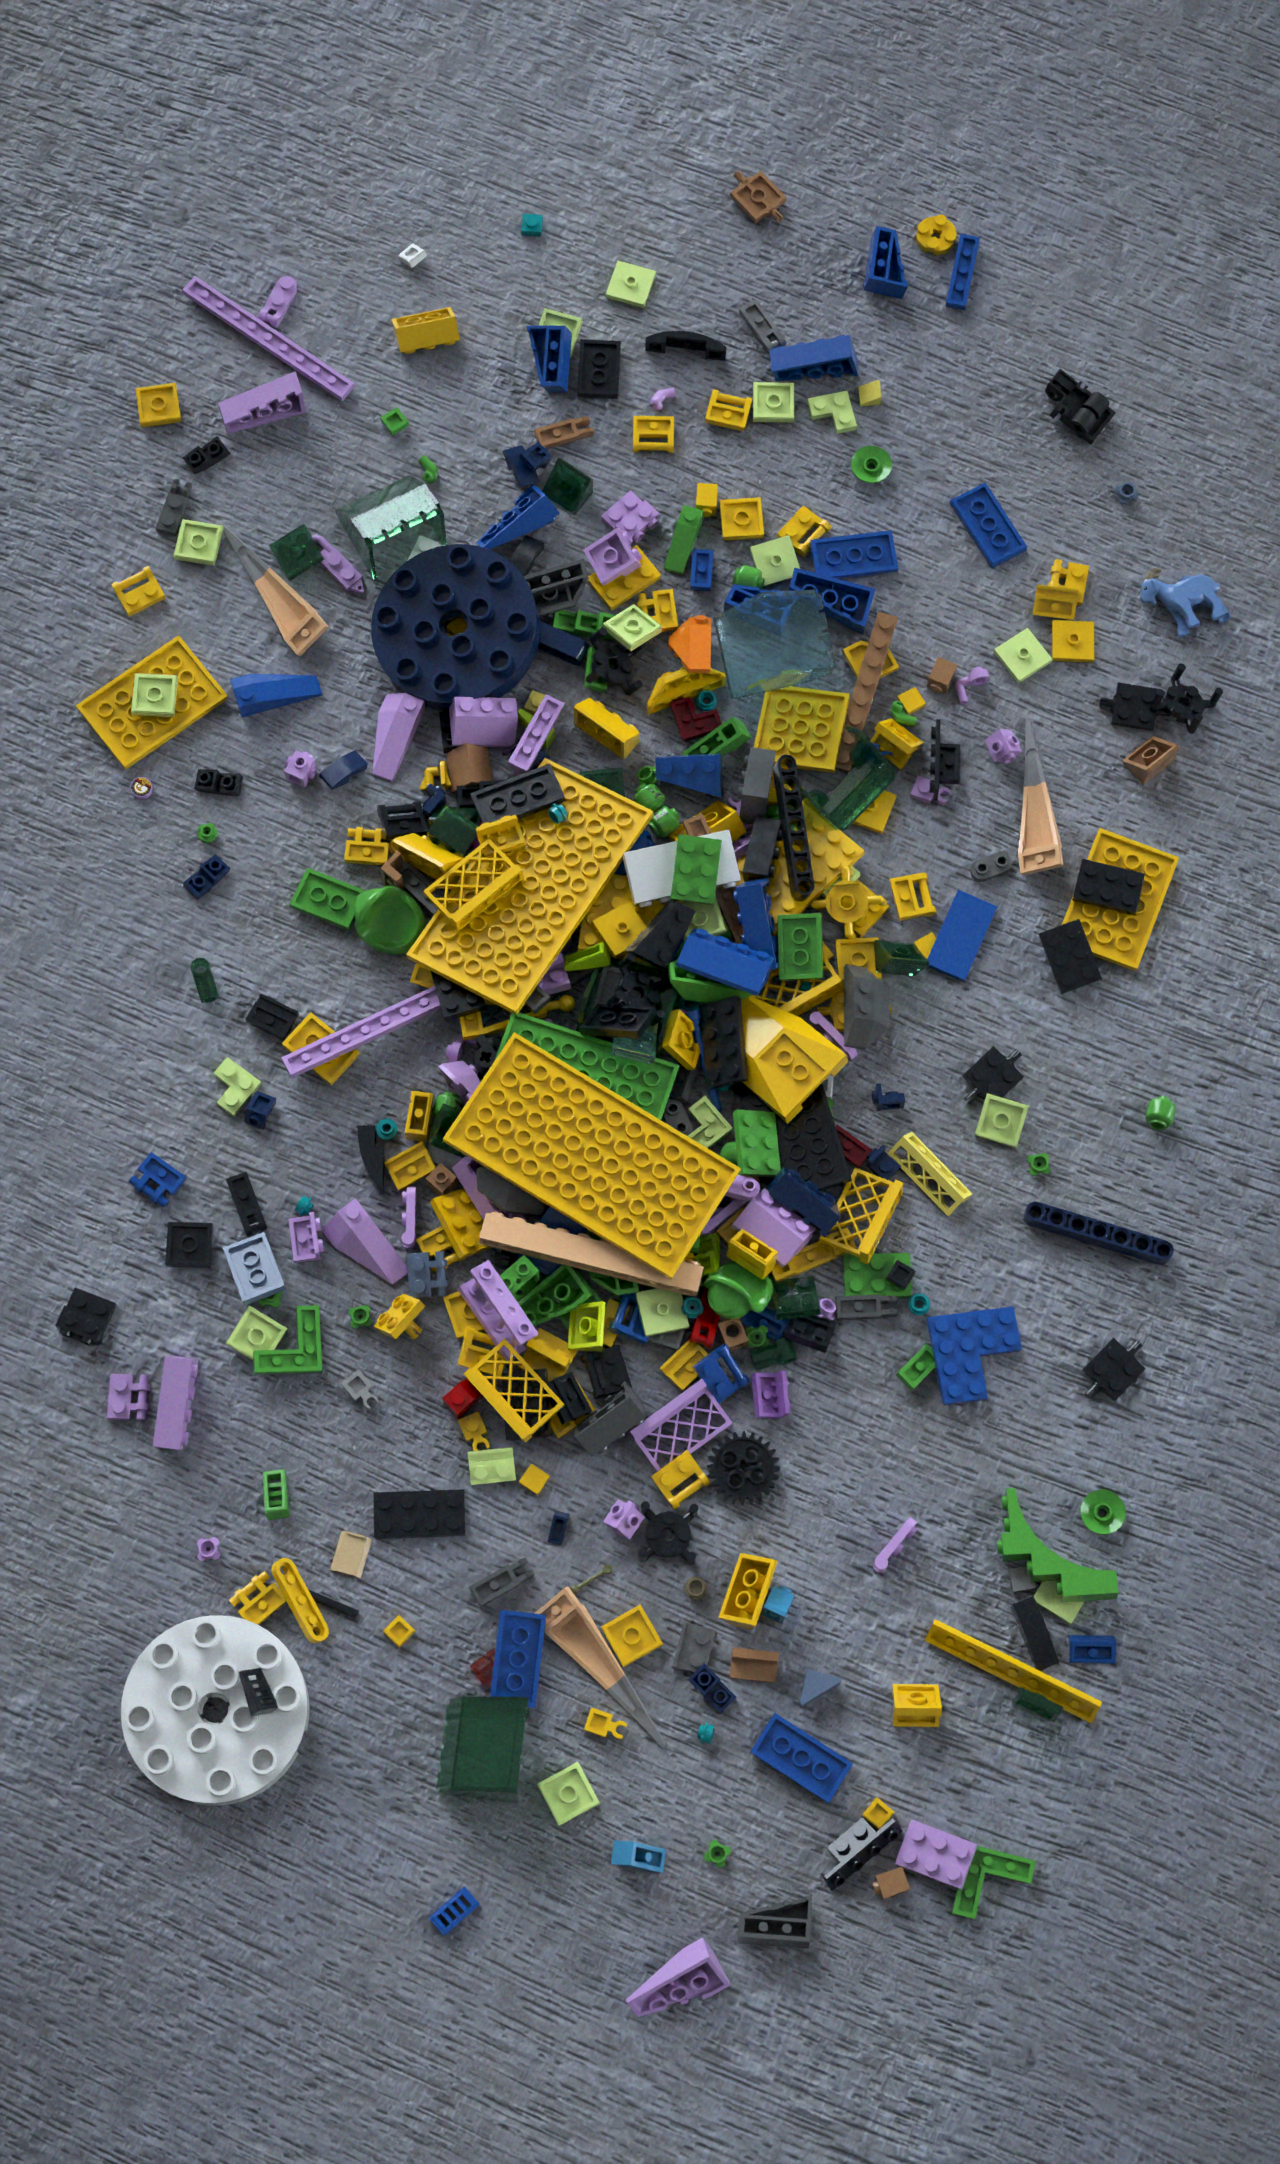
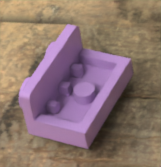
M309 1212L310 1216L288 1219L294 1263L321 1260L320 1252H324L323 1240L318 1239L317 1231H321L320 1218H315L314 1212Z

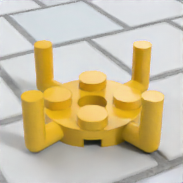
M843 866L841 870L842 881L836 883L831 888L825 900H814L811 906L817 911L826 908L833 919L844 924L845 937L854 939L857 938V934L853 932V923L860 921L866 916L869 905L879 904L880 906H885L887 900L880 895L868 896L863 886L851 881L854 871L848 866ZM846 896H850L853 899V904L849 908L842 906V900Z

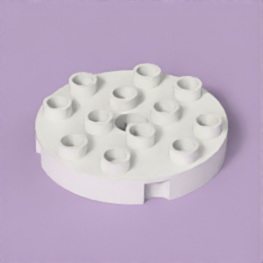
M204 1616L190 1619L173 1626L155 1638L134 1663L126 1680L121 1701V1723L124 1739L132 1758L140 1770L154 1784L168 1794L205 1806H222L242 1802L262 1793L275 1784L286 1773L299 1754L297 1749L304 1731L308 1728L309 1722L307 1686L292 1654L268 1630L248 1620L231 1616ZM261 1668L276 1699L278 1709L270 1714L251 1717L239 1672ZM256 1675L248 1676L250 1680L256 1679ZM258 1684L252 1685L253 1688L259 1687ZM210 1697L221 1698L225 1702L229 1701L230 1703L228 1714L220 1724L209 1722L206 1718L202 1719L201 1717L203 1707Z

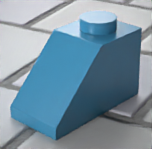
M779 1585L778 1588L773 1586L761 1615L783 1624L795 1595H792V1591L784 1586Z
M614 1840L611 1864L630 1869L663 1873L666 1849L634 1841Z

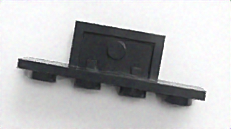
M936 719V726L931 727V739H935V744H931L930 757H934V762L930 763V775H934V780H930L929 793H933V801H938L939 784L959 785L960 744L940 743L941 719Z
M862 1817L831 1843L827 1849L839 1864L823 1877L828 1888L833 1891L835 1888L843 1885L848 1877L854 1872L859 1871L872 1857L877 1856L886 1845L896 1840L903 1831L898 1821L892 1818L876 1832Z

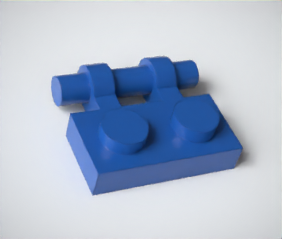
M151 1152L138 1167V1171L143 1174L141 1179L132 1176L129 1183L134 1186L137 1192H143L150 1198L151 1202L154 1204L158 1203L164 1208L169 1200L163 1197L164 1193L167 1191L174 1196L187 1178ZM150 1180L159 1185L156 1191L147 1185Z

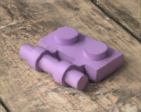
M110 1374L108 1420L130 1421L131 1412H137L136 1420H145L146 1412H148L149 1404H147V1393L150 1392V1384H148L149 1375H140L139 1383L135 1384L133 1375ZM133 1392H139L138 1403H132Z

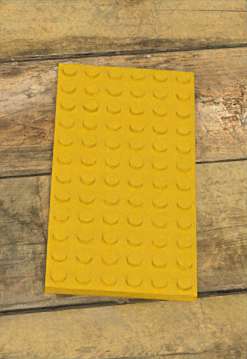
M544 758L539 767L547 764L551 765L565 796L566 802L558 805H562L566 809L567 820L559 824L554 823L548 814V810L552 807L518 819L526 846L504 854L522 869L524 879L459 932L438 909L406 954L407 959L516 1015L522 1009L623 861V853L630 851L654 816L652 810ZM471 862L465 871H477L478 862ZM481 862L480 871L493 872V863ZM496 863V872H505L510 868L506 863ZM465 876L464 885H476L477 876ZM480 876L479 885L488 886L492 882V877ZM461 877L456 884L461 885ZM452 889L447 898H460V889ZM463 889V899H472L475 896L476 890ZM447 903L446 909L451 915L459 909V903Z
M515 1032L443 1137V1142L670 1280L676 1274L741 1171V1168Z

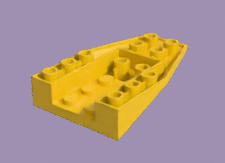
M749 996L741 999L748 1081L742 1083L788 1124L803 1109L801 1104L829 1075L834 1077L848 1063L847 1055L802 1018Z

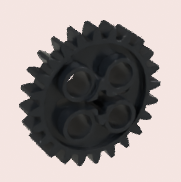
M745 1431L742 1432L741 1437H738L737 1433L734 1432L733 1439L726 1435L725 1443L717 1441L719 1449L712 1448L711 1452L715 1456H708V1461L713 1463L707 1465V1470L713 1471L708 1474V1479H715L711 1483V1487L718 1486L716 1494L724 1492V1500L732 1497V1504H735L737 1499H740L741 1504L744 1505L745 1499H748L752 1505L754 1497L762 1501V1493L769 1496L768 1487L774 1489L776 1486L772 1480L779 1479V1476L774 1474V1472L780 1471V1467L774 1465L779 1462V1458H772L776 1450H768L770 1442L762 1444L763 1436L757 1440L754 1439V1432H752L750 1437H746ZM748 1450H754L758 1457L756 1459H748L745 1453ZM731 1455L736 1459V1462L728 1465L724 1462L723 1458ZM759 1462L763 1463L762 1466H752ZM740 1464H744L745 1467H748L746 1473H743L742 1469H739ZM726 1470H736L729 1474H724ZM758 1471L763 1475V1479L761 1481H754L751 1474ZM738 1477L741 1480V1484L734 1487L729 1483V1479Z

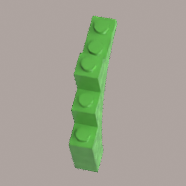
M1006 1488L1005 1496L1001 1497L1002 1510L1007 1511V1518H1004V1531L1007 1533H1001L1000 1540H997V1554H1002V1561L1030 1560L1026 1561L1027 1575H1031L1032 1582L1059 1580L1056 1581V1593L1061 1595V1602L1117 1599L1118 1584L1116 1570H1096L1079 1566L1051 1551L1035 1536L1025 1521L1018 1504L1016 1489Z

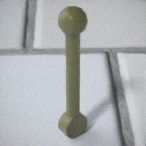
M605 1565L600 1572L577 1586H571V1591L573 1594H577L579 1589L603 1574H610L612 1567Z

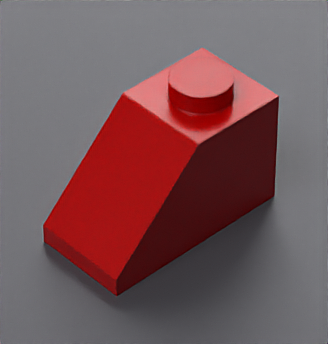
M467 1378L450 1390L442 1400L443 1404L459 1420L484 1396Z

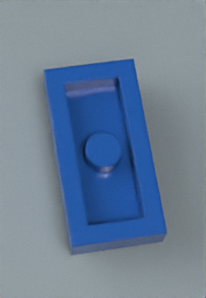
M693 549L690 590L711 591L714 550Z

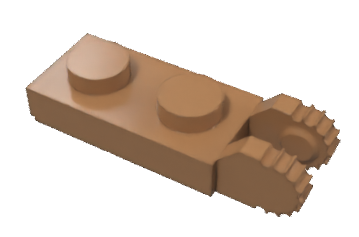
M588 416L537 428L534 430L537 442L539 441L543 447L548 449L579 440V438L591 437L594 434V430L592 427L577 430V428L589 425L590 419Z

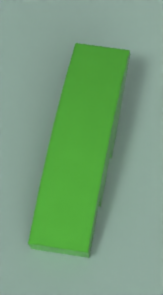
M562 610L553 613L552 626L571 635L590 638L592 634L603 627L604 622L616 615L600 612L597 615L580 610L573 613ZM607 633L605 636L601 638L604 640L617 641L609 633Z

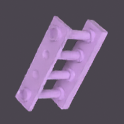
M487 1260L470 1270L473 1279L459 1286L457 1290L495 1346L505 1338L517 1353L521 1355L527 1350L524 1343L536 1337L539 1333L490 1261ZM504 1346L499 1352L505 1361H510V1350Z

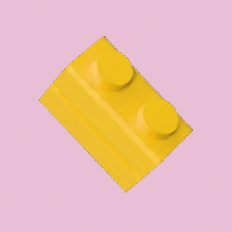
M411 1091V1103H409L405 1127L406 1140L428 1142L433 1115L432 1109L435 1102L434 1095L432 1093Z
M741 1229L730 1240L726 1256L762 1280L774 1269L778 1252L768 1247L764 1242L744 1229Z

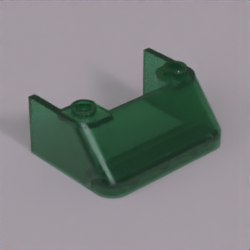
M848 725L845 727L846 731L857 742L849 754L851 762L855 765L853 770L828 795L818 789L811 790L808 793L804 788L800 787L802 801L830 826L840 831L848 829L894 781L896 775L891 764L863 732Z

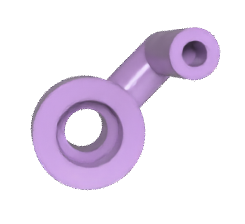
M976 667L971 670L968 677L955 681V688L961 705L968 703L964 689L965 686H979L990 680L987 669Z
M460 1033L456 1042L454 1041L452 1045L447 1047L446 1057L449 1058L448 1061H460L464 1043L477 1045L476 1039L463 1041L462 1033Z

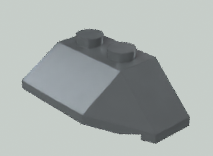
M584 559L523 576L532 591L540 617L575 607L589 580Z
M846 964L844 966V1046L865 1049L889 1029V987L866 967Z
M481 1167L477 1169V1190L484 1194L501 1211L541 1217L549 1208V1205L488 1168Z

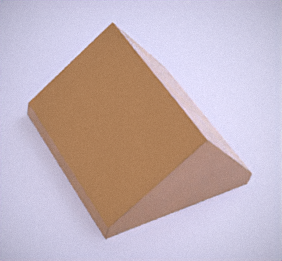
M1152 736L1123 759L1122 762L1144 785L1175 760L1179 747L1174 743Z
M465 743L446 754L452 794L456 793L457 786L478 785L479 781H492L488 748Z

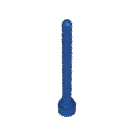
M694 1010L684 1014L693 1021L695 1030L692 1033L695 1043L699 1044V1059L705 1077L702 1033L699 1026L702 1017L700 1010ZM708 1089L712 1104L721 1112L722 1106L718 1091L716 1089Z

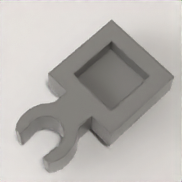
M359 1369L341 1383L355 1402L360 1398L363 1400L367 1410H371V1407L367 1404L368 1400L373 1399L379 1404L378 1398L374 1394L369 1393L373 1386Z

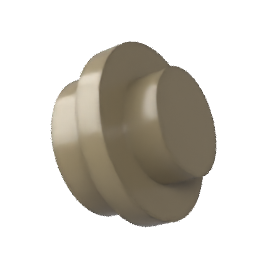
M691 1577L686 1581L684 1591L690 1599L699 1600L705 1596L707 1585L702 1578Z

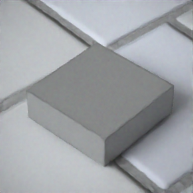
M1026 1566L1008 1570L1013 1593L1036 1588L1035 1582H1032L1031 1575H1027Z

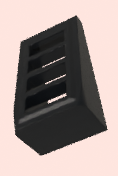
M261 1668L239 1672L251 1717L270 1714L278 1709L276 1699ZM256 1675L255 1680H250L248 1677ZM258 1684L259 1687L253 1688L252 1685Z

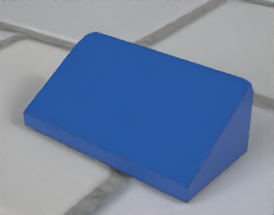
M766 1307L760 1313L750 1310L741 1317L740 1321L747 1327L753 1326L758 1328L761 1325L768 1328L767 1337L779 1343L790 1319Z
M1069 1635V1663L1115 1664L1116 1639L1114 1636Z

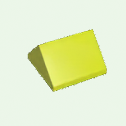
M605 1302L584 1303L575 1310L570 1311L569 1350L602 1352Z

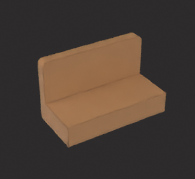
M399 851L381 867V876L384 886H395L404 890L403 877L398 872L403 866L402 855Z
M733 1648L730 1678L774 1683L776 1681L779 1652Z

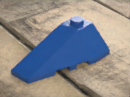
M533 484L514 501L515 506L509 512L505 511L501 515V522L492 525L477 541V544L480 547L492 549L552 523L560 512L549 498Z
M247 674L230 679L241 718L322 696L317 675Z

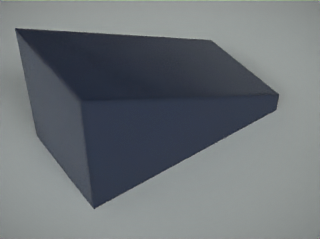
M555 1511L548 1542L562 1545L569 1518L568 1513Z

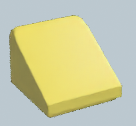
M880 380L858 387L860 406L881 404Z

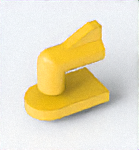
M445 760L440 761V769L438 766L425 769L424 779L420 785L421 791L427 790L426 786L429 783L434 786V776L440 775L441 785L445 790L452 786Z

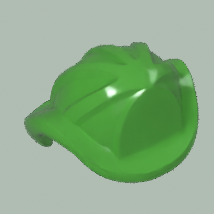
M385 886L381 889H370L359 894L356 898L354 908L356 918L355 930L366 944L380 952L391 955L407 953L425 928V918L419 905L401 888Z
M736 1262L719 1266L718 1272L709 1274L703 1283V1286L708 1288L707 1297L711 1309L717 1315L727 1319L740 1318L750 1310L757 1313L762 1312L768 1305L773 1293V1284L768 1275L762 1280Z

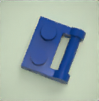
M636 1293L620 1295L621 1300L614 1321L610 1323L608 1330L643 1345L646 1344L649 1336L645 1337L635 1296ZM629 1301H632L635 1305L626 1327L622 1325Z
M727 1344L719 1346L692 1366L699 1378L703 1379L706 1383V1387L718 1403L750 1382L748 1376L742 1373L729 1353L730 1349ZM718 1358H723L736 1378L732 1383L716 1361Z

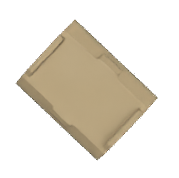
M341 1531L330 1570L361 1578L372 1539L352 1532Z

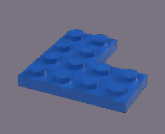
M1014 1307L932 1316L926 1319L943 1406L987 1400L988 1395L980 1356L1012 1353L1022 1350Z

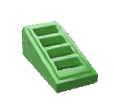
M285 1469L263 1472L266 1518L274 1520L290 1517ZM281 1479V1482L269 1483V1480ZM281 1488V1491L269 1492L271 1489ZM282 1498V1500L270 1501V1499Z

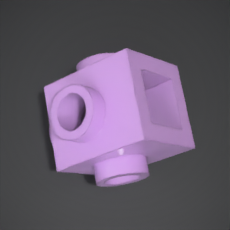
M999 729L984 740L989 749V755L995 762L1010 763L1016 759V755L1022 752L1019 740L1012 730Z
M295 750L293 756H289L286 761V769L284 771L286 780L305 788L310 778L313 779L317 773L315 758L308 752L303 751L301 753Z
M617 1500L603 1523L616 1534L631 1539L644 1516L638 1511L639 1507L628 1500L625 1503Z

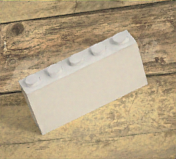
M724 830L697 836L722 840L716 887L723 886L724 889L736 887V883H739L741 878L730 831ZM677 841L623 853L622 857L634 906L639 905L640 908L652 906V902L658 900L661 903L673 901L670 900Z

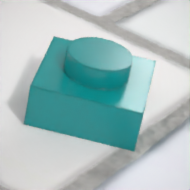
M523 214L521 235L541 237L543 215Z

